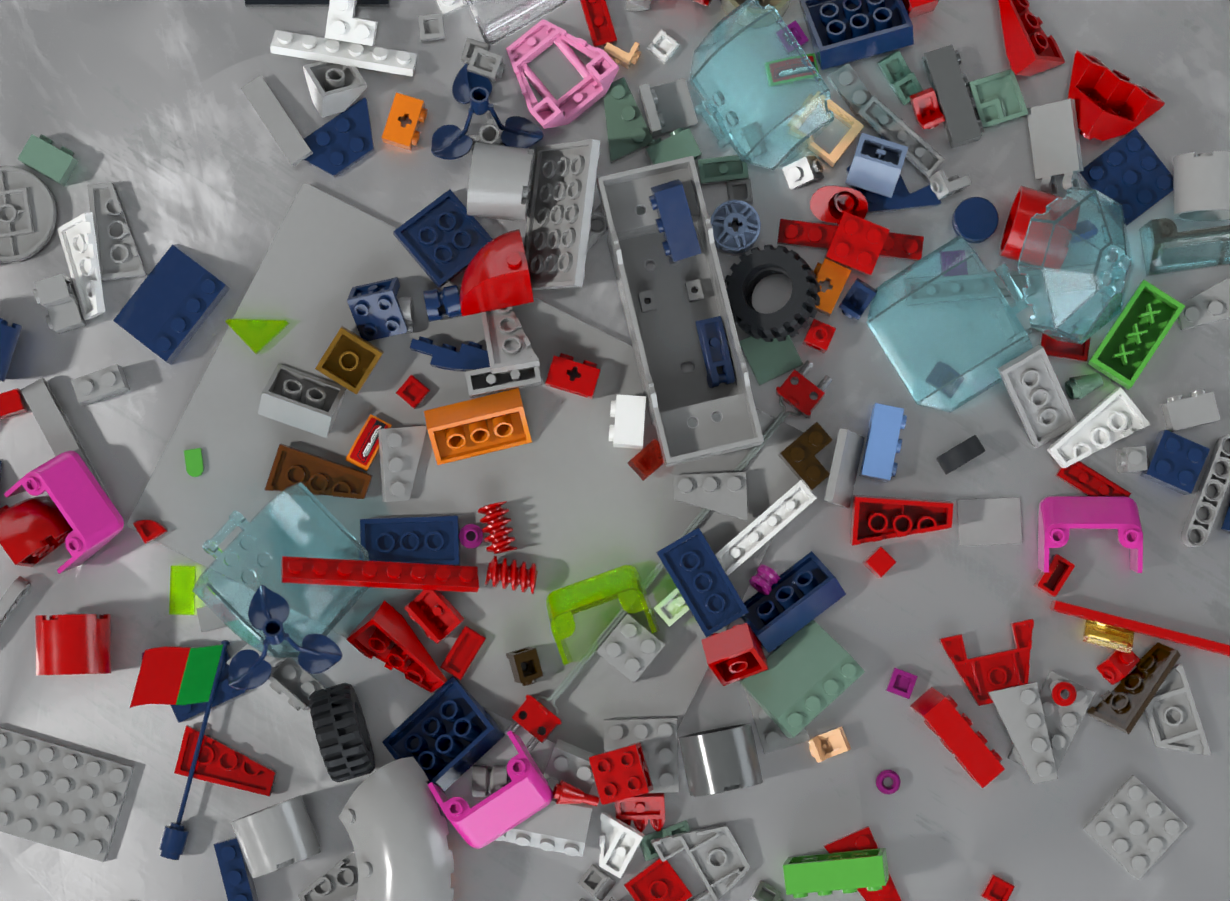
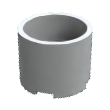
M476 142L468 184L467 215L525 222L531 193L534 149Z
M1230 151L1197 154V157L1195 152L1177 155L1173 158L1174 218L1187 221L1230 220Z
M301 795L231 822L252 878L271 873L321 852Z

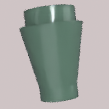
M1098 372L1090 375L1070 377L1069 381L1065 382V390L1071 400H1080L1098 387L1103 386L1102 377Z

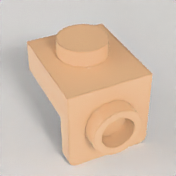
M636 41L629 53L608 42L603 49L617 65L629 69L631 63L634 65L637 63L642 53L639 51L640 43Z
M842 726L819 734L809 740L810 753L816 758L817 763L851 749Z

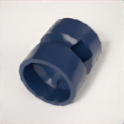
M457 285L444 287L441 292L437 289L423 291L429 322L442 320L444 315H447L449 318L462 316Z

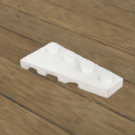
M89 212L57 228L84 320L93 319L105 312L93 213Z
M1119 387L1051 445L1047 451L1061 468H1066L1151 424L1124 390Z

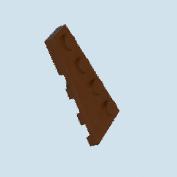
M279 444L265 490L365 499L373 475L284 444Z

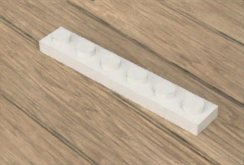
M280 30L275 31L270 46L271 53L412 77L417 63V53Z

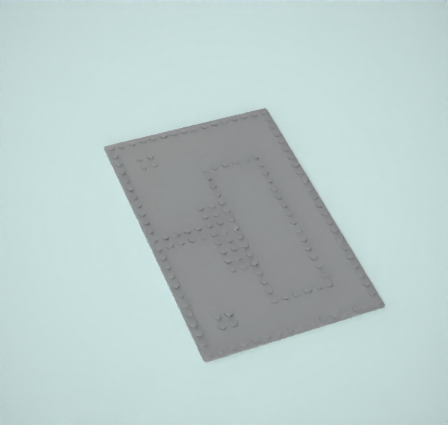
M304 183L298 191L127 525L129 528L137 531L133 523L138 520H153L160 523L167 532L154 539V541L255 592L261 585L266 586L271 591L285 598L291 610L346 638L371 610L385 600L404 617L447 681L453 675L441 669L440 666L464 627L471 628L484 636L486 640L461 680L456 679L482 707L513 722L514 720L511 717L524 703L526 695H531L534 698L538 696L549 698L661 561L656 552L678 540L701 512L702 508L674 500L673 475L731 473L752 447L665 467L656 427L651 424L647 404L645 406L643 448L613 447V441H609V426L615 425V417H610L611 400H616L617 395L644 396L633 346L533 297L534 302L512 306L540 362L539 370L542 384L519 389L532 443L437 465L428 430H426L410 499L383 502L380 450L368 471H365L346 461L351 447L370 414L391 424V428L426 425L425 410L475 399L469 396L465 372L432 367L430 365L432 356L412 351L410 345L412 338L418 340L419 336L433 340V345L442 347L443 343L456 347V352L460 351L462 343L468 345L469 341L483 345L482 350L487 351L481 313L453 318L444 315L442 320L429 322L423 291L437 289L441 292L444 287L457 285L460 295L462 279L466 269L439 289L393 235V231L397 228ZM398 277L401 286L396 297L413 298L414 332L368 341L384 351L357 395L346 389L335 423L327 438L258 414L262 392L278 364L338 384L315 368L342 326L360 336L347 303L352 287ZM560 353L573 356V361L583 364V360L597 364V368L601 369L593 399L546 386L545 382L554 355L559 357ZM576 369L572 373H567L571 381L581 377ZM410 375H413L430 390L415 409L396 394ZM756 409L763 435L776 418ZM714 413L712 419L718 422L721 420V416L718 413ZM690 419L688 420V425L696 427L697 421ZM782 422L742 471L747 473L748 521L710 510L697 526L714 554L719 552L800 481L778 455L804 432ZM279 444H284L373 475L366 498L356 499L329 495L266 491L265 487ZM201 448L204 471L199 477H192L186 471L184 450ZM507 501L501 505V508L509 509V512L504 514L503 517L511 518V521L505 526L513 528V531L507 535L515 537V541L509 545L517 547V550L499 554L487 552L486 548L492 545V543L485 542L484 538L489 536L490 533H483L482 543L472 549L463 546L459 540L460 565L458 566L478 567L479 589L478 592L440 591L464 617V620L438 644L426 636L423 628L409 617L408 612L404 608L423 590L281 583L282 556L361 560L360 519L458 516L460 533V530L468 524H475L482 530L488 524L480 523V519L486 516V514H479L478 509L485 505ZM471 531L467 533L466 537L469 541H473L476 534ZM773 537L728 575L741 600L750 585V578L755 575ZM497 556L498 564L501 563L503 558H506L508 566H510L513 559L516 560L517 567H520L522 562L525 561L527 569L530 568L532 563H535L538 574L534 594H531L530 587H528L525 593L522 592L521 585L518 586L516 591H513L511 583H509L506 589H503L501 581L497 587H493L491 579L486 586L489 562H491L493 557ZM665 567L627 613L664 643L663 649L635 683L595 652L555 701V705L559 710L557 717L562 720V724L553 730L547 740L556 744L559 739L597 755L604 753L603 720L677 718L678 730L709 667L701 641L708 637L704 635L690 609L670 627L653 609L677 588ZM730 624L716 631L715 633H721L723 631H726ZM529 646L537 650L543 677L537 678V682L534 684L522 686V683L514 681L506 653ZM524 662L521 663L522 671L526 669ZM538 700L553 714L555 713L551 701ZM522 712L520 714L521 719H525L527 717L526 712ZM542 727L539 730V734L544 735L546 729Z

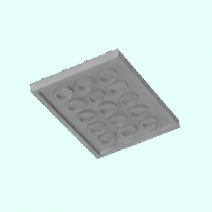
M588 139L536 147L524 241V251L532 290L583 286L585 262L588 254V238L591 229V213L594 205V189L597 181V165L600 157L599 140Z
M0 727V831L105 862L134 767Z

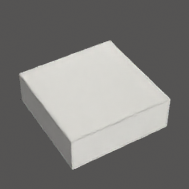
M661 29L646 49L665 64L680 47V43Z

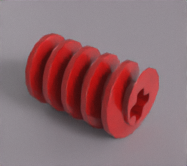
M507 501L485 505L478 509L479 514H486V516L480 519V523L488 524L482 529V532L490 533L489 536L484 538L485 542L492 543V545L486 548L487 552L499 554L517 550V547L509 545L515 541V537L507 535L513 531V528L505 526L511 521V518L503 517L504 514L509 512V509L501 508V505Z
M494 556L491 562H489L485 585L487 586L491 579L493 587H497L501 581L503 589H506L509 583H511L513 591H516L518 586L521 585L522 592L525 593L528 587H530L531 594H534L538 571L536 570L535 563H532L530 568L527 569L525 561L522 562L520 567H517L516 560L513 559L510 566H508L506 558H503L501 563L498 564L497 556Z

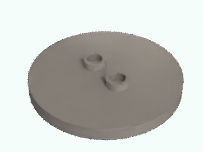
M0 166V262L12 263L32 257L48 243L55 229L57 209L50 189L38 176L20 167Z

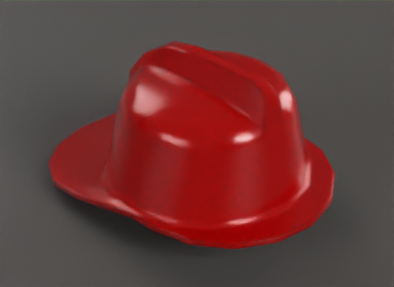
M831 185L819 188L812 195L810 209L819 220L838 223L844 211L864 219L868 212V202L866 197L858 190L851 187Z

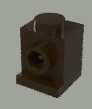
M528 646L506 653L515 682L522 683V686L536 683L537 678L543 677L536 648ZM523 662L526 664V669L524 671H522L521 663Z

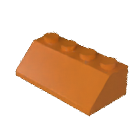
M519 388L424 411L426 426L437 465L532 443Z

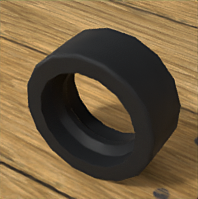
M974 435L940 455L936 460L947 475L984 453L985 449L978 437Z

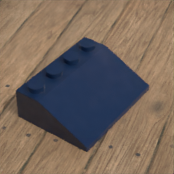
M799 0L821 70L914 45L913 24L902 0Z
M172 244L113 321L171 365L230 288Z
M452 676L382 743L395 760L414 757L429 780L427 784L432 782L445 792L499 742L505 734L487 711Z

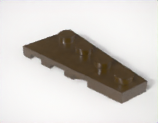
M1157 642L1136 664L1137 667L1120 680L1121 683L1112 692L1108 690L1101 697L1103 700L1095 708L1092 706L1087 711L1088 715L1124 733L1130 734L1181 656L1178 650Z

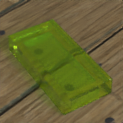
M171 566L169 615H195L196 566Z

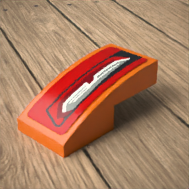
M370 414L351 447L346 461L368 471L379 452L378 429L391 428L392 425Z

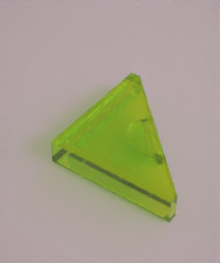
M227 319L225 321L256 355L289 325L286 320Z

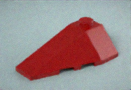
M998 0L1006 55L1010 61V68L1015 75L1033 76L1065 63L1052 35L1047 37L1040 27L1043 24L1039 17L1036 18L1029 11L1030 3L1028 0Z
M385 600L371 610L346 639L364 656L370 659L374 656L385 662L384 667L389 670L395 668L405 674L407 680L430 693L447 681L404 617Z

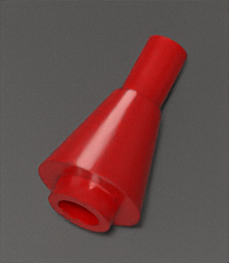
M561 780L559 784L554 786L553 798L556 799V804L585 803L597 806L599 803V796L586 794L564 780Z

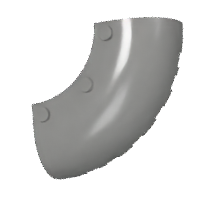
M414 757L392 761L372 773L353 792L338 816L349 834L357 859L358 891L356 901H453L454 888L451 887V873L454 872V860L452 850L448 849L446 835H449L447 822L445 816L440 815L437 801L427 784L429 780Z

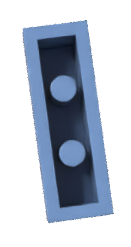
M878 403L873 405L859 476L887 482L891 480V477H895L898 463L894 462L895 454L900 453L902 439H899L900 429H905L907 415H903V408Z

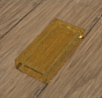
M1086 619L1083 642L1131 653L1134 640L1133 631Z

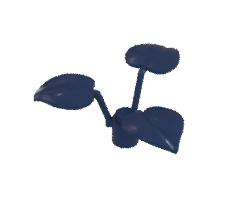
M466 63L458 72L452 86V94L457 102L461 104L470 103L464 129L461 131L455 125H444L438 128L432 136L431 153L436 157L447 160L458 159L469 153L473 141L465 134L468 132L472 115H483L488 110L491 112L499 129L503 130L501 140L505 146L528 149L542 140L544 134L535 123L520 116L509 117L505 122V126L502 125L493 108V104L489 103V96L492 92L490 80L467 71L469 64Z
M261 585L252 597L248 617L255 629L263 630L265 636L261 656L251 649L242 650L234 655L229 665L228 685L240 690L254 689L263 685L269 679L272 672L271 664L264 660L270 644L278 645L287 640L297 651H300L298 655L300 667L304 671L313 674L322 673L342 659V652L333 640L322 634L306 635L303 638L302 647L297 645L290 638L289 634L285 633L283 623L287 620L290 613L288 602L281 595Z

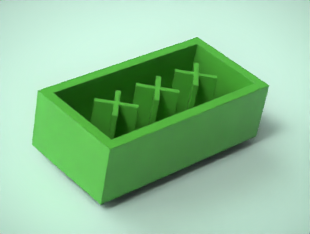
M1143 280L1087 364L1129 390L1173 326L1185 305L1146 280Z
M886 848L788 857L783 864L786 895L793 894V898L807 897L808 893L818 892L819 896L831 895L834 890H842L843 893L857 892V888L866 887L867 891H878L882 889V886H886L889 879Z

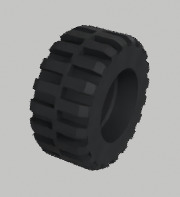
M764 245V250L755 247L751 249L752 254L748 256L745 253L739 257L741 259L738 265L733 263L730 267L732 274L731 276L726 275L724 281L728 285L726 290L734 322L753 338L758 340L762 338L765 342H773V339L781 342L786 340L787 335L792 337L799 335L797 330L801 327L806 329L810 325L807 320L809 317L815 318L817 313L814 309L815 305H820V297L817 294L820 292V285L816 281L817 276L798 253L793 250L789 251L786 247L780 245L777 248H774L773 245ZM772 274H784L789 277L792 282V294L783 308L768 314L759 313L754 309L752 294L756 285L763 278Z
M342 683L314 691L309 697L310 714L320 753L331 779L335 782H343L370 774L375 769L372 743L361 705L352 685Z

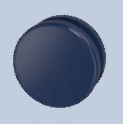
M982 197L965 199L958 205L952 216V227L955 234L961 240L972 244L987 240L996 231L999 222L995 206L989 200Z

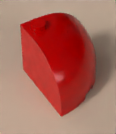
M519 229L504 233L488 242L469 263L460 289L462 316L534 302L528 264Z
M50 496L33 497L16 503L11 507L5 505L0 508V544L15 565L33 567L65 543L67 535L73 531Z

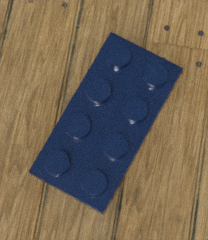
M458 516L360 519L361 560L460 565Z
M699 528L656 552L706 637L749 613Z

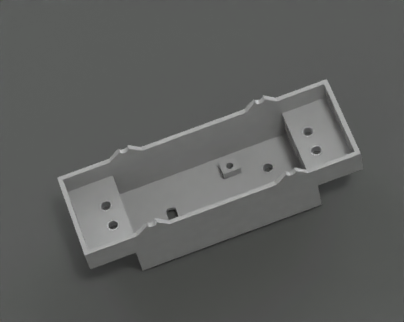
M685 157L597 177L596 185L608 230L607 243L644 396H646L651 424L656 427L665 467L761 445L764 439L750 387L749 373L741 351L715 246L713 228L706 210L694 157ZM679 179L683 184L702 253L679 260L677 264H671L669 262L671 257L665 256L662 242L665 241L664 234L658 232L655 219L659 217L657 210H652L649 196L652 195L651 187ZM642 207L645 209V213L639 215L636 209ZM652 262L655 265L654 269H647L646 263ZM696 288L698 292L692 293L691 289ZM649 299L651 303L646 304L644 300ZM721 316L735 381L732 384L726 385L721 383L718 387L710 388L707 383V371L695 322ZM692 362L695 366L694 371L683 373L680 367L681 364ZM722 366L716 367L717 373L721 374L723 371ZM718 413L721 416V420L715 422L712 419V415ZM695 419L697 426L690 427L688 420Z

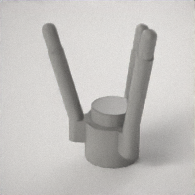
M488 110L486 112L487 123L480 127L479 134L467 136L472 140H482L487 144L496 142L502 145L498 128L493 125L494 120L491 112Z

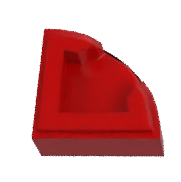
M138 520L133 523L145 544L167 532L164 526L153 520Z

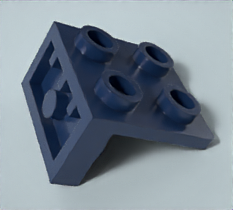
M398 277L352 287L347 303L359 334L364 340L372 341L407 333L408 326L396 297L401 286Z

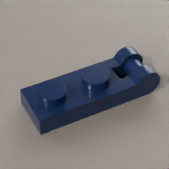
M721 316L696 321L707 371L708 386L714 388L718 387L721 383L726 385L734 383L735 376ZM722 366L723 371L721 374L717 373L716 367Z

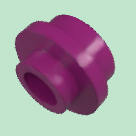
M468 524L460 530L459 540L466 548H476L483 541V532L479 526ZM472 531L476 534L473 541L467 539L468 532Z
M883 770L877 775L876 786L880 792L893 794L900 787V777L896 772ZM890 777L892 784L887 787L883 781L885 778Z

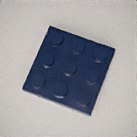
M1136 128L1083 168L1084 171L1077 173L1121 230L1173 191L1172 174Z
M451 189L393 231V235L439 289L465 270L478 251L493 240L474 216L467 215V208Z

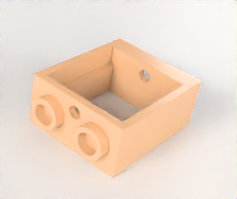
M818 90L814 96L810 94L803 102L802 106L805 108L800 115L795 113L787 124L790 127L787 133L833 168L863 130L864 125ZM817 104L850 128L830 154L798 130Z

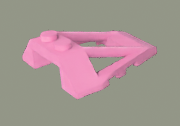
M544 19L506 48L528 110L544 129L570 124L606 95L619 70V66L604 50L587 44V41L568 34L566 30ZM553 43L556 44L584 78L558 100L554 98L527 65ZM569 45L592 60L585 65ZM528 81H529L530 84L535 88V90L540 94V96L543 98V100L540 101L539 103H538V101H537V99H536V97H535V95H534V93H533V91H532V89H531V87H530Z

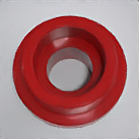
M1059 682L1052 689V699L1060 706H1069L1076 699L1077 692L1071 683ZM1064 689L1069 693L1066 699H1063L1060 695Z

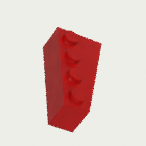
M853 495L850 544L853 546L861 543L952 528L954 503L941 500Z
M931 687L913 702L910 707L925 718L924 723L935 735L940 736V742L951 754L955 755L954 758L979 786L984 788L1005 770L1000 763L1003 759L994 749L990 751L985 744L988 741L979 731L976 733L970 727L973 723L965 713L959 714L955 709L958 706L955 700L949 694L945 697Z

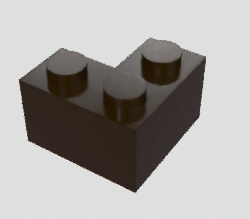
M816 422L778 456L795 476L812 491L830 474L815 455L833 439Z

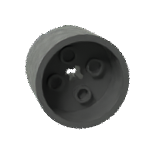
M751 723L727 726L679 737L690 796L718 794L740 787L747 788L763 783Z

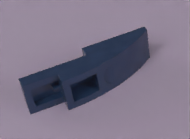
M419 336L418 340L412 338L410 349L432 356L430 362L432 367L457 372L490 367L488 351L482 350L483 345L471 341L468 342V345L462 343L460 351L456 352V347L443 343L442 347L433 345V340L421 336Z

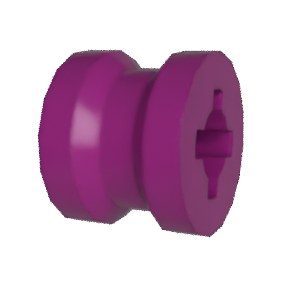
M760 565L757 569L758 573L750 578L749 583L758 592L769 595L772 591V585L777 584L780 577L770 567Z

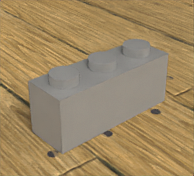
M539 366L491 374L490 367L465 372L470 398L542 384Z

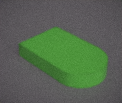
M202 449L184 450L187 473L192 477H199L204 471Z

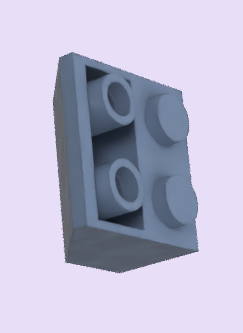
M861 133L845 184L892 198L908 147Z

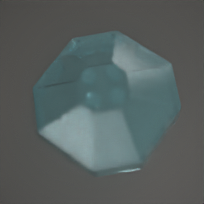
M1071 187L1066 191V197L1056 198L1048 204L1044 214H1035L1031 217L1017 267L1019 274L1025 275L1027 285H1024L1022 289L1026 305L1032 306L1034 316L1029 318L1031 327L1058 341L1083 344L1122 311L1134 269V262L1122 205L1096 189Z

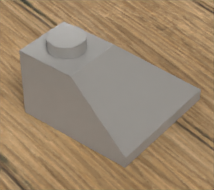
M322 61L303 65L312 102L322 118L344 112L367 88V83L356 67Z

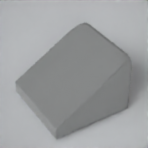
M594 864L591 865L578 882L587 892L600 901L605 898L616 883V881Z

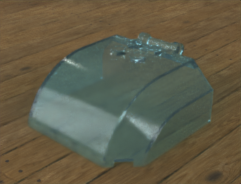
M758 0L745 1L715 25L694 51L689 82L702 100L694 109L698 115L701 114L717 138V144L720 149L731 144L741 161L775 170L799 156L834 121L833 111H828L827 100L831 98L830 89L775 7L769 4L763 7L759 5Z
M960 235L878 286L866 321L867 326L915 403L919 406L931 407L949 413L1003 381L997 368L1033 348L1028 334L1016 317V314L1032 304L1028 298L1025 300L1008 273V266L1004 263L989 273L977 253ZM996 277H1000L1017 305L1013 308L1009 306L993 279Z
M299 482L287 487L263 507L250 522L238 511L232 512L227 523L211 540L207 539L202 545L204 551L212 555L215 560L199 576L192 591L236 635L262 652L265 636L263 630H257L251 625L248 610L257 589L261 585L266 586L271 591L281 595L288 602L290 613L287 620L283 623L285 633H288L290 638L302 647V641L306 635L322 634L327 636L369 587L281 583L282 556L369 561L368 551L304 484ZM236 526H239L242 531L222 551L218 546ZM287 640L278 645L270 644L267 650V655L273 658L298 657L300 653Z

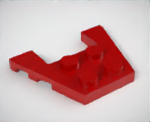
M1033 619L1010 623L1015 649L967 659L962 634L939 639L940 644L978 706L993 703L988 694L990 691L1028 684L1032 630L1034 628Z

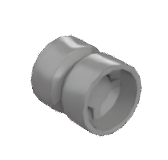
M473 765L472 797H486L488 793L492 795L495 792L496 786L504 787L508 784L507 766L494 765L492 769H489L487 765Z

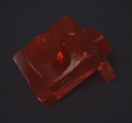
M655 438L628 462L629 466L643 481L664 464L660 444Z

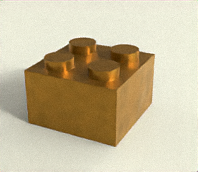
M342 326L315 369L357 395L384 351Z

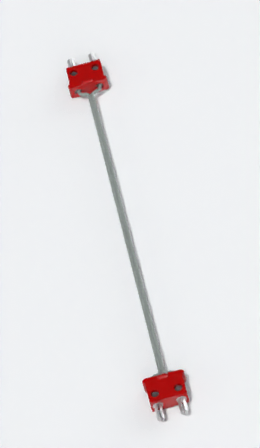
M807 360L799 371L794 369L781 387L776 388V395L780 397L779 404L783 408L782 412L763 434V443L752 447L733 472H742L789 414L796 417L802 414L805 418H810L811 412L825 396L823 391L832 382L831 377L829 378L826 375L816 386L805 378V375L813 367L812 362L810 363ZM797 380L798 384L793 385L791 381ZM814 394L817 396V399L812 400L810 396ZM784 400L796 411H798V413H795L793 411L786 412V406L783 404L782 401ZM703 508L679 539L695 530L710 510ZM661 561L549 698L544 696L534 698L531 695H526L524 703L511 717L514 721L504 732L506 736L508 731L512 730L515 733L522 726L533 735L525 745L529 753H531L539 742L544 743L553 730L562 724V720L557 717L559 710L555 705V701L662 571L664 565ZM538 700L551 701L555 713L553 714ZM522 712L527 713V717L525 719L520 718V714ZM542 727L546 729L544 735L539 734V730Z

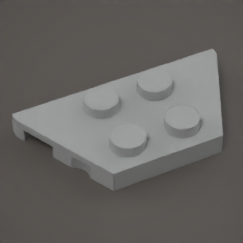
M1178 664L1170 671L1144 711L1155 746L1211 755L1183 665Z

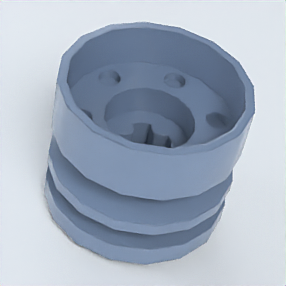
M730 200L718 206L711 216L710 222L713 228L717 251L724 255L738 256L753 248L760 234L761 227L759 214L753 206L745 201ZM732 221H736L739 226L741 225L736 232L733 231L732 227H729Z

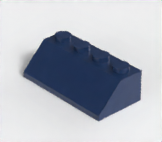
M812 551L779 576L780 580L777 584L772 585V591L769 595L757 592L744 602L749 613L740 618L749 625L768 653L846 595L836 577Z

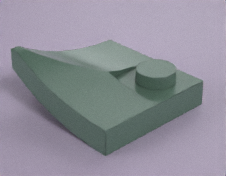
M1012 69L968 82L971 96H973L976 103V114L980 118L983 128L1028 115L1021 89Z

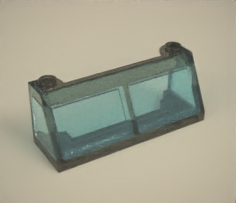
M1162 218L1150 220L1139 229L1146 276L1230 265V225L1178 232L1177 226L1172 220Z

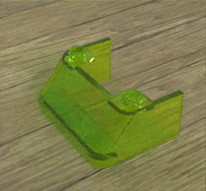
M623 565L549 593L546 598V606L550 626L564 665L573 662L565 638L570 637L576 629L573 614L619 598L622 608L628 613H637L644 610L652 633L660 631L639 571L634 566Z

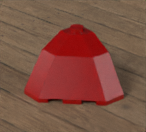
M1078 50L1075 53L1068 99H1075L1079 133L1086 139L1092 140L1095 138L1104 141L1125 135L1161 109L1165 102L1144 86L1129 82L1130 78L1115 69L1111 71L1094 56Z

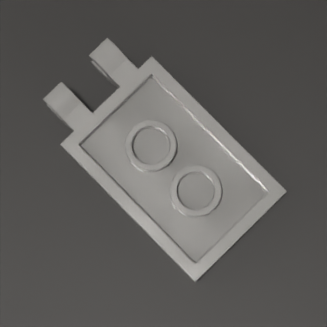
M1070 98L1027 108L1035 179L1042 180L1040 185L1041 191L1057 194L1055 177L1064 175L1062 181L1064 190L1069 189V191L1079 189L1077 172L1084 170L1075 99Z

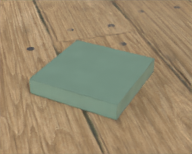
M789 335L786 336L785 341L781 342L777 339H773V342H765L762 338L758 340L752 336L739 341L743 354L759 386L803 365Z

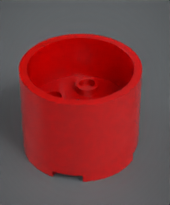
M1020 186L1008 215L1000 244L999 256L1057 272L1068 250L1067 245L1075 228L1079 204L1066 198Z
M97 614L49 616V620H46V615L35 616L36 675L111 673V614L99 615V619H97Z

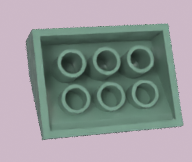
M812 620L766 658L768 670L744 678L740 684L788 738H794L865 671L839 643Z

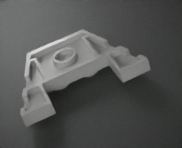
M726 824L651 840L662 862L686 850L708 889L690 901H719L750 868Z

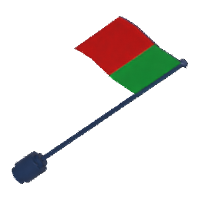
M223 640L220 643L221 645L199 648L164 646L147 649L144 652L130 708L146 704L187 705L208 702L176 823L171 822L170 826L164 827L159 846L161 850L160 856L167 859L179 860L180 855L184 853L189 831L185 830V825L181 824L225 653L227 646H230L228 640Z

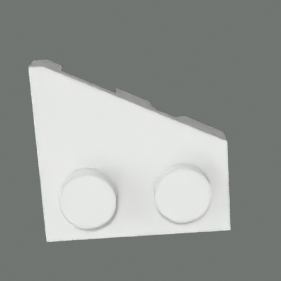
M604 811L600 816L601 853L599 855V866L621 879L645 835Z

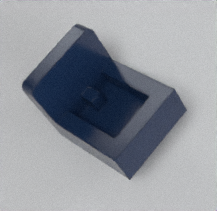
M857 278L840 303L839 308L842 309V313L847 317L859 320L876 295L877 290Z

